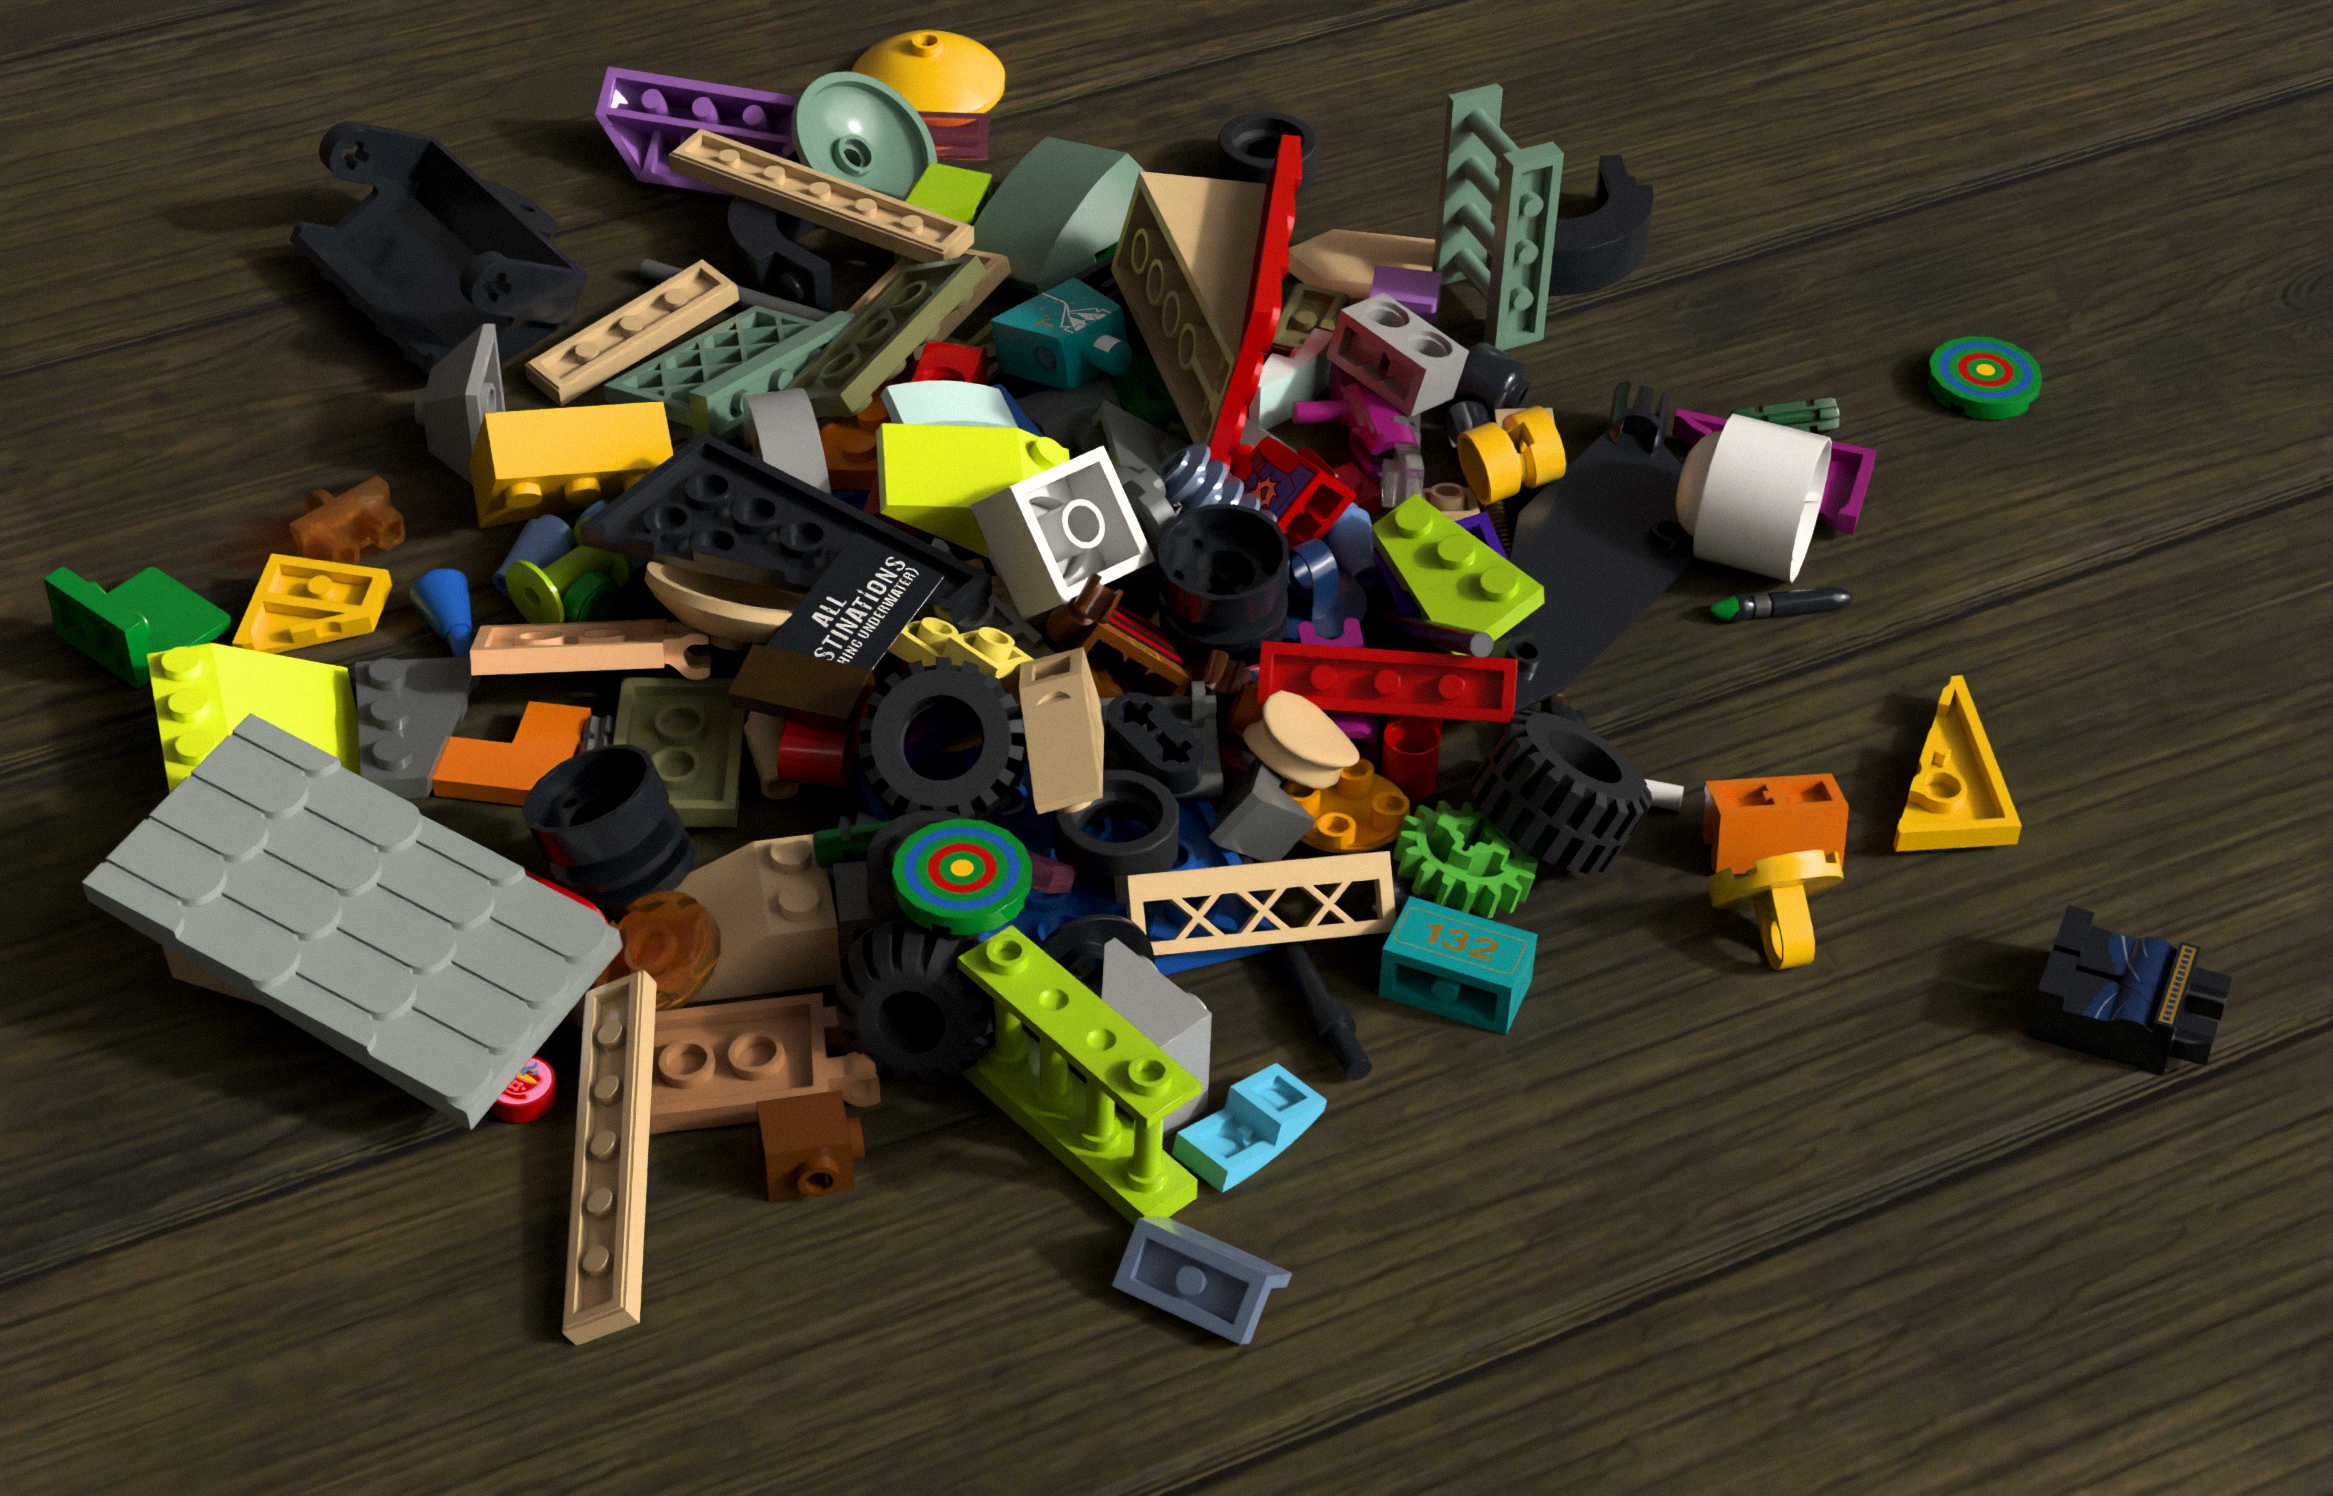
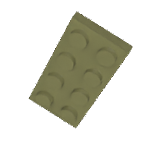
M977 255L905 266L783 390L803 388L811 402L816 421L824 417L838 415L850 418L861 413L872 403L873 398L871 394L883 382L896 377L906 368L907 362L905 359L917 347L926 344L927 341H931L939 334L941 330L939 324L947 315L962 308L974 297L972 290L988 274L987 270Z

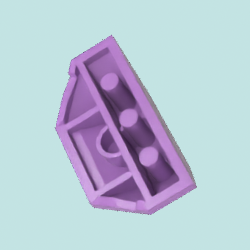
M609 66L607 68L595 116L640 185L732 200L735 195L733 193L670 171L669 154L699 129L787 160H791L797 155L791 129L793 110L799 98L797 96Z

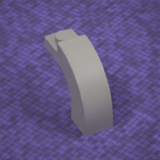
M803 388L742 396L745 421L740 425L744 449L753 448L756 458L831 495L821 437L806 391Z

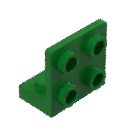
M64 566L43 578L57 636L137 689L151 680L147 654L168 651L176 647L208 644L232 628L229 614L156 567L145 569L107 594L94 581L87 582Z

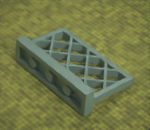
M755 305L604 385L605 401L614 404L663 401L666 418L691 426L694 439L705 432L727 443L741 435L740 425L745 421L742 396L782 391L856 315L839 310L821 321L815 322Z

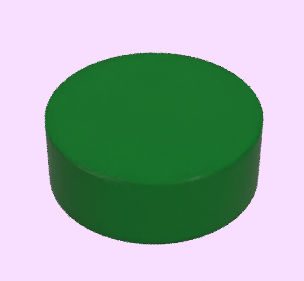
M598 570L585 573L574 582L562 602L565 613L564 621L566 623L609 621L619 604V585Z

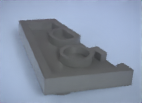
M470 657L405 660L383 658L376 661L355 662L361 777L403 799L428 798L433 788V776L456 724L462 723L468 710L467 699L472 688L477 689L483 675H471Z

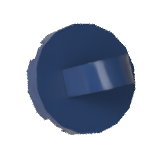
M1310 538L1289 547L1287 633L1282 642L1296 643L1297 627L1301 622L1312 623L1316 634L1323 639H1337L1344 633L1343 625L1347 618H1354L1359 621L1363 635V626L1368 616L1367 593L1359 582L1338 569L1331 550L1322 540Z

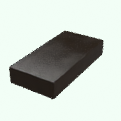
M753 644L728 692V696L734 708L852 733L873 690L875 679L872 669Z

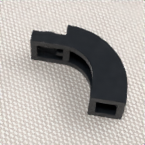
M1600 155L1595 192L1597 211L1582 217L1556 220L1548 296L1575 295L1607 287L1629 275L1642 261L1648 245L1654 192L1652 184L1636 185L1635 177L1627 176L1621 155Z
M735 194L728 210L731 269L738 285L825 312L832 309L830 263L793 243L816 229L817 224Z

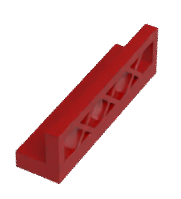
M1261 641L1257 705H1264L1270 695L1282 690L1302 696L1321 710L1509 723L1514 716L1518 659L1478 658L1468 655Z

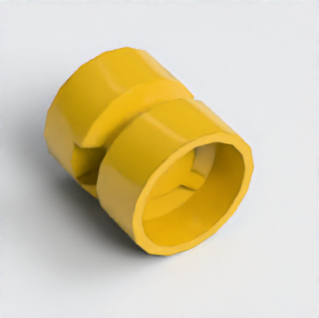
M1532 406L1506 416L1502 427H1499L1495 422H1488L1461 432L1457 437V450L1463 474L1474 496L1483 505H1489L1517 495L1521 483L1527 488H1536L1562 478L1566 472L1565 452L1560 435L1551 417L1541 406Z

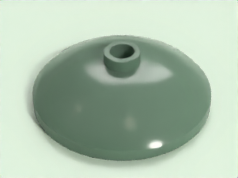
M845 71L826 74L813 81L802 92L795 104L791 121L792 137L799 160L806 167L905 202L912 182L919 181L931 162L937 163L933 139L915 108L896 90L871 76Z

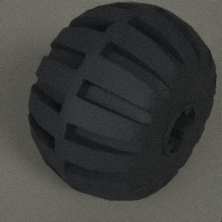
M906 914L896 915L891 920L884 919L863 933L851 945L843 958L835 980L837 1020L842 1027L843 1036L853 1051H856L858 1054L866 1052L872 1057L871 1061L875 1062L878 1072L881 1073L884 1067L893 1070L891 1078L912 1082L915 1075H918L921 1083L942 1081L948 1076H957L974 1066L978 1062L977 1058L983 1057L994 1044V1031L996 1030L994 998L958 968L957 958L984 942L979 941V934L969 936L951 935L950 927H942L933 923L932 930L916 924Z

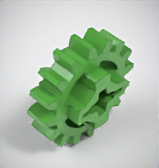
M1445 800L1438 801L1435 812L1424 805H1420L1417 807L1414 817L1406 815L1392 854L1393 859L1400 861L1397 874L1400 877L1415 878L1411 890L1414 894L1430 892L1434 895L1435 904L1451 907L1456 905L1458 911L1469 913L1470 908H1478L1480 913L1486 918H1493L1497 907L1510 914L1514 912L1518 901L1525 902L1538 866L1537 858L1530 856V853L1506 837L1483 812L1476 811L1474 813L1471 803L1464 802L1459 811L1453 810Z

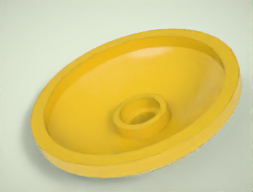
M917 30L886 38L862 54L851 71L871 76L896 90L915 108L927 127L954 125L974 119L994 107L1002 97L1005 89L1004 68L1000 60L990 50L968 37L939 30Z

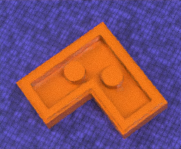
M529 701L513 743L450 736L432 779L434 795L523 806L526 795L541 777L559 763L579 754L580 745L584 740L582 738L584 722L592 716L591 708Z

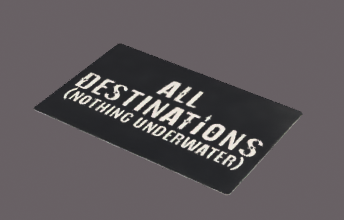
M855 533L766 646L873 669L944 578V575L860 533Z

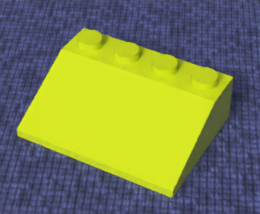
M215 643L191 647H176L168 651L147 654L169 793L186 777H190L192 775L191 772L228 735L231 736L233 734L232 731L250 713L339 758L341 767L361 776L358 714L346 667Z

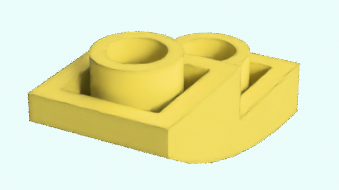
M932 617L908 623L888 649L889 652L909 663L922 660L923 666L936 665V657H950L952 665L963 666L964 660L978 665L979 672L985 676L992 673L998 679L1019 674L1022 662L1034 660L1015 647L1013 638L1003 631L982 627L979 630L958 634L957 629L950 623Z

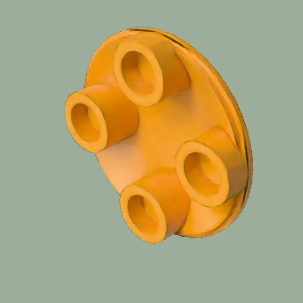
M1360 757L1357 764L1342 768L1337 784L1328 788H1310L1288 780L1283 785V791L1312 815L1315 820L1314 826L1300 841L1323 851L1361 853L1381 848L1398 838L1406 815L1410 816V801L1404 793L1386 778L1375 774L1374 765L1367 759Z

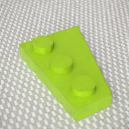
M1416 493L1371 526L1375 547L1403 591L1410 593L1419 607L1421 618L1485 632L1492 637L1494 642L1545 603L1544 587ZM1445 650V654L1466 655Z

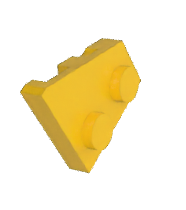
M271 553L232 645L237 648L276 654L372 633L375 630L392 588L389 571Z

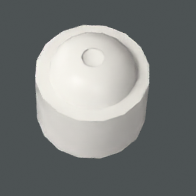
M1737 414L1731 415L1723 431H1714L1702 437L1690 450L1685 460L1678 483L1675 504L1680 524L1688 535L1694 538V557L1699 560L1793 583L1804 561L1819 513L1831 458L1832 441L1830 437Z

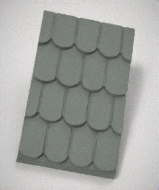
M250 713L232 731L233 734L231 736L228 735L191 772L192 775L186 777L149 814L148 820L144 819L106 857L107 861L104 864L100 863L82 881L88 901L160 943L173 978L265 1006L472 1130L623 948L619 930L606 924L604 917L598 912L526 876L524 867L421 815L419 809L413 803L341 767L339 758Z

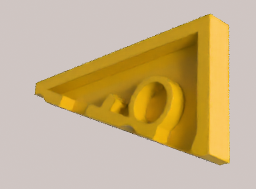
M1963 675L1950 676L1949 685L1943 688L1932 728L1929 730L1919 760L1917 773L1909 790L1902 818L1897 826L1893 844L1896 852L2016 845L2018 843L2022 825Z

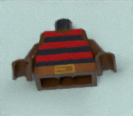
M1096 573L1090 574L1079 595L1072 597L1064 604L1055 608L1047 619V634L1056 642L1057 653L1081 647L1084 648L1098 696L1102 698H1116L1128 692H1141L1153 697L1190 696L1191 681L1205 682V696L1211 691L1233 696L1237 691L1247 664L1244 661L1228 659V653L1212 649L1206 666L1197 665L1186 668L1165 633L1157 625L1121 605L1119 601L1124 591L1121 589L1115 591L1099 583L1102 576Z

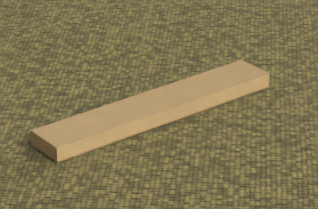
M699 129L669 154V167L672 172L922 263L958 258L974 244V227L703 129Z
M645 970L630 974L585 993L562 1333L576 1346L640 1323L657 983Z

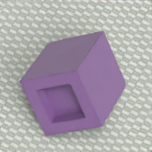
M1376 265L1369 298L1386 293L1426 322L1434 324L1437 322L1439 314L1442 273Z

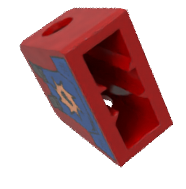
M1270 436L1262 438L1256 447L1250 444L1239 446L1236 453L1231 456L1229 472L1244 483L1243 494L1253 493L1260 500V510H1269L1277 517V524L1288 539V547L1310 538L1321 540L1357 497V493Z

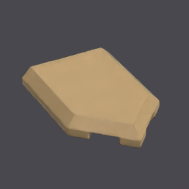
M1333 229L1290 247L1289 268L1286 275L1291 273L1307 285L1349 294V305H1354L1369 299L1376 265L1433 272L1436 239Z

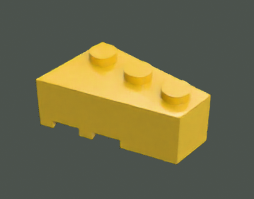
M664 402L485 413L469 463L480 529L541 517L543 514H556L590 507L601 500H604L606 503L615 500L673 456Z

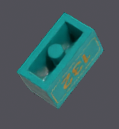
M1409 896L1382 949L1378 996L1507 1035L1532 981L1537 934Z

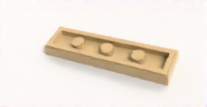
M702 259L524 364L527 380L562 407L739 301L738 287Z

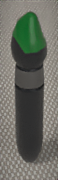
M1834 587L1771 592L1752 596L1740 593L1712 604L1709 611L1717 619L1727 622H1741L1750 617H1772L1838 610L1849 605L1853 600V596L1847 590Z

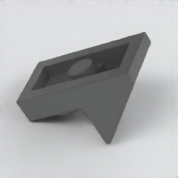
M1257 758L1224 793L1209 838L1220 847L1263 862L1280 861L1314 826L1315 820L1312 815L1279 788L1282 776Z

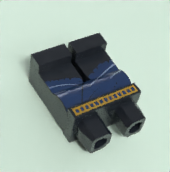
M2068 905L2053 950L2037 989L2028 1038L2121 1062H2144V1071L2162 1076L2164 1075L2169 1056L2207 1066L2219 1022L2187 1014L2184 1011L2221 1021L2233 977L2196 967L2201 948L2199 946L2180 942L2177 949L2171 943L2160 938L2143 937L2135 939L2092 926L2094 912Z

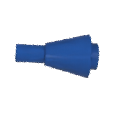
M431 570L425 573L413 585L409 593V601L439 637L449 645L453 657H470V649L474 640L471 635L472 620L468 579L465 574L458 570Z

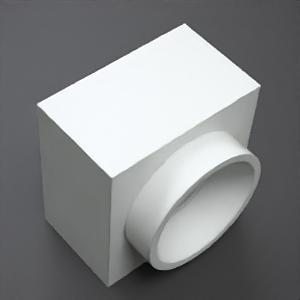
M1104 445L970 505L987 542L991 564L997 575L1006 584L1022 621L1062 605L1072 597L1079 595L1091 573L1102 576L1099 583L1104 585L1155 561Z

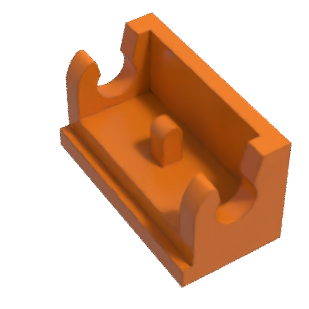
M1832 773L1705 781L1704 793L1706 798L1703 838L1704 845H1712L1711 867L1714 874L1733 867L1734 875L1746 874L1747 870L1755 867V860L1810 850H1823L1824 855L1833 851L1838 852L1841 868H1843L1849 806Z

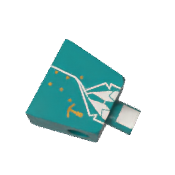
M1074 277L990 320L998 368L1000 372L1067 390L1074 389L1104 372L1115 376L1120 375L1128 369L1132 360V349L1128 344L1124 313L1120 305Z

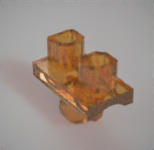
M377 475L337 498H334L324 489H317L309 493L305 498V507L308 514L289 524L291 534L298 548L299 557L350 565L358 564L361 560L359 550L373 543L377 547L388 551L402 543L406 537L403 516L391 505L389 485Z

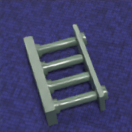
M1496 83L1448 95L1433 272L1442 273L1441 285L1468 279L1488 302L1484 341L1503 351L1543 340L1564 153L1553 141L1524 149L1517 147L1499 127L1503 88ZM1496 158L1501 162L1500 180L1495 175ZM1492 206L1497 210L1495 226L1490 221ZM1487 252L1492 256L1491 272L1486 267Z

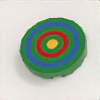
M1968 336L1949 340L1935 349L1929 360L1926 374L1928 390L1940 404L1950 409L1952 402L1964 408L1963 415L1983 420H2002L2021 415L2028 410L2030 402H2036L2042 383L2040 365L2028 352L2012 343L1992 337Z
M956 818L929 824L911 834L895 853L892 869V889L899 908L916 924L932 930V923L942 927H950L951 935L969 936L993 931L1013 920L1024 908L1025 898L1029 894L1032 884V862L1025 845L1007 829L983 820Z

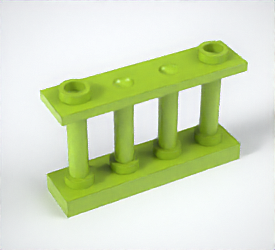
M1013 925L1008 926L957 958L958 968L994 998L996 1024L994 1044L983 1057L977 1058L978 1062L961 1074L1134 1226L1138 1218H1168L1197 1198L1198 1179L1162 1149L1163 1118L1201 1094L1202 1083ZM1022 1023L1040 1038V1044L1022 1030ZM1068 1062L1087 1078L1086 1083L1068 1069ZM1115 1102L1134 1118V1125L1115 1109Z

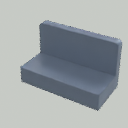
M1151 1217L1138 1218L1112 1286L1242 1345L1250 1344L1270 1290L1287 1287L1292 1273L1173 1219Z

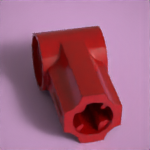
M1388 714L1386 728L1383 733L1380 776L1395 784L1410 802L1426 799L1434 793L1437 786L1443 718Z

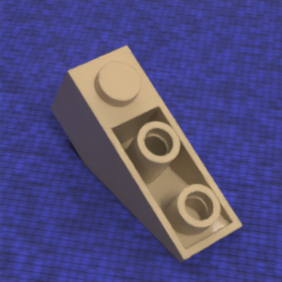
M1081 647L1022 662L1019 693L1037 814L1054 810L1063 814L1080 811L1088 807L1093 800L1103 798L1105 715L1084 648Z

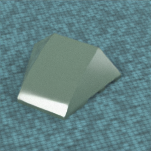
M1047 136L1012 169L984 207L973 226L974 244L968 249L1007 256L1012 273L1000 285L1040 294L1095 265V254L1113 244H1118L1139 171L1145 172V170L1126 152Z

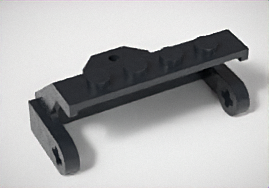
M354 121L338 123L327 131L319 147V156L323 165L341 180L371 185L373 187L372 192L334 227L302 221L296 223L290 241L320 269L319 275L324 280L336 285L347 296L346 301L349 305L364 312L375 323L374 329L378 333L392 339L403 350L402 356L407 361L419 366L426 374L430 375L431 368L482 324H495L501 365L557 331L559 325L568 326L589 276L551 243L559 224L534 201L496 182L480 179L435 137ZM354 144L358 146L355 153H347L344 158L341 156L343 149H352Z

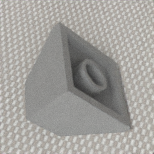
M482 324L431 368L425 392H417L415 398V422L417 427H425L428 451L471 484L469 463L484 414L506 412L495 324Z

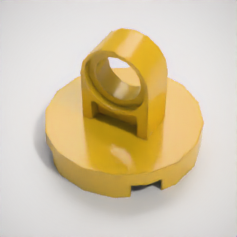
M1810 850L1755 860V867L1746 871L1747 876L1735 880L1733 867L1722 870L1708 878L1707 885L1712 907L1718 909L1755 907L1766 957L1775 970L1810 965L1815 954V939L1806 895L1833 887L1841 883L1844 876L1838 852L1833 851L1824 855L1823 850Z

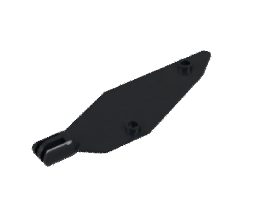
M1631 382L1619 383L1614 389L1607 431L1566 468L1562 478L1552 481L1518 513L1509 562L1544 587L1545 603L1493 642L1494 646L1491 657L1518 659L1514 714L1564 691L1692 562L1694 538L1688 535L1680 524L1675 507L1677 488L1683 466L1664 445L1670 397L1666 392L1661 394L1653 414L1650 412L1653 388L1641 385L1633 407L1626 409Z

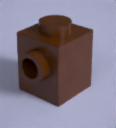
M841 1090L756 1102L759 1147L769 1202L808 1196L819 1197L830 1193L854 1190L852 1161L865 1159L863 1133L859 1117L846 1118Z

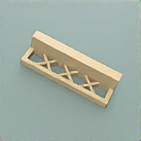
M1390 851L1114 877L1116 903H1126L1127 919L1138 925L1145 934L1143 902L1169 900L1189 917L1171 940L1150 942L1154 956L1391 932L1396 923ZM1374 880L1378 919L1354 921L1334 904L1351 882ZM1336 883L1327 896L1323 895L1313 886ZM1299 887L1319 904L1302 927L1289 928L1269 911L1286 888ZM1271 890L1261 903L1248 892ZM1234 893L1254 912L1237 933L1223 934L1203 916L1221 894ZM1206 896L1196 909L1192 908L1182 899ZM1327 912L1340 922L1318 925ZM1262 918L1275 928L1274 930L1252 932ZM1196 925L1210 935L1186 938Z

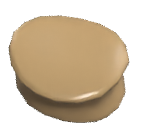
M1282 690L1267 698L1262 707L1263 718L1261 721L1249 724L1243 733L1244 740L1250 750L1268 767L1281 776L1310 788L1325 789L1337 784L1342 768L1351 767L1359 761V752L1355 745L1319 707L1300 695Z

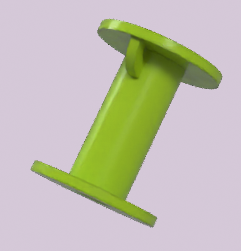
M586 516L576 523L574 527L576 548L541 570L533 563L521 559L514 561L507 567L505 579L508 592L519 612L529 623H564L565 613L562 600H564L565 595L574 582L589 571L598 570L615 581L619 588H622L631 581L633 568L630 556L582 546L579 526L592 516Z

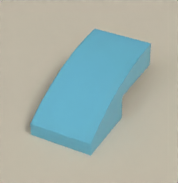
M1275 1063L1230 1086L1224 1109L1177 1132L1172 1155L1223 1193L1257 1172L1292 1144L1324 1112L1327 1100L1278 1063Z

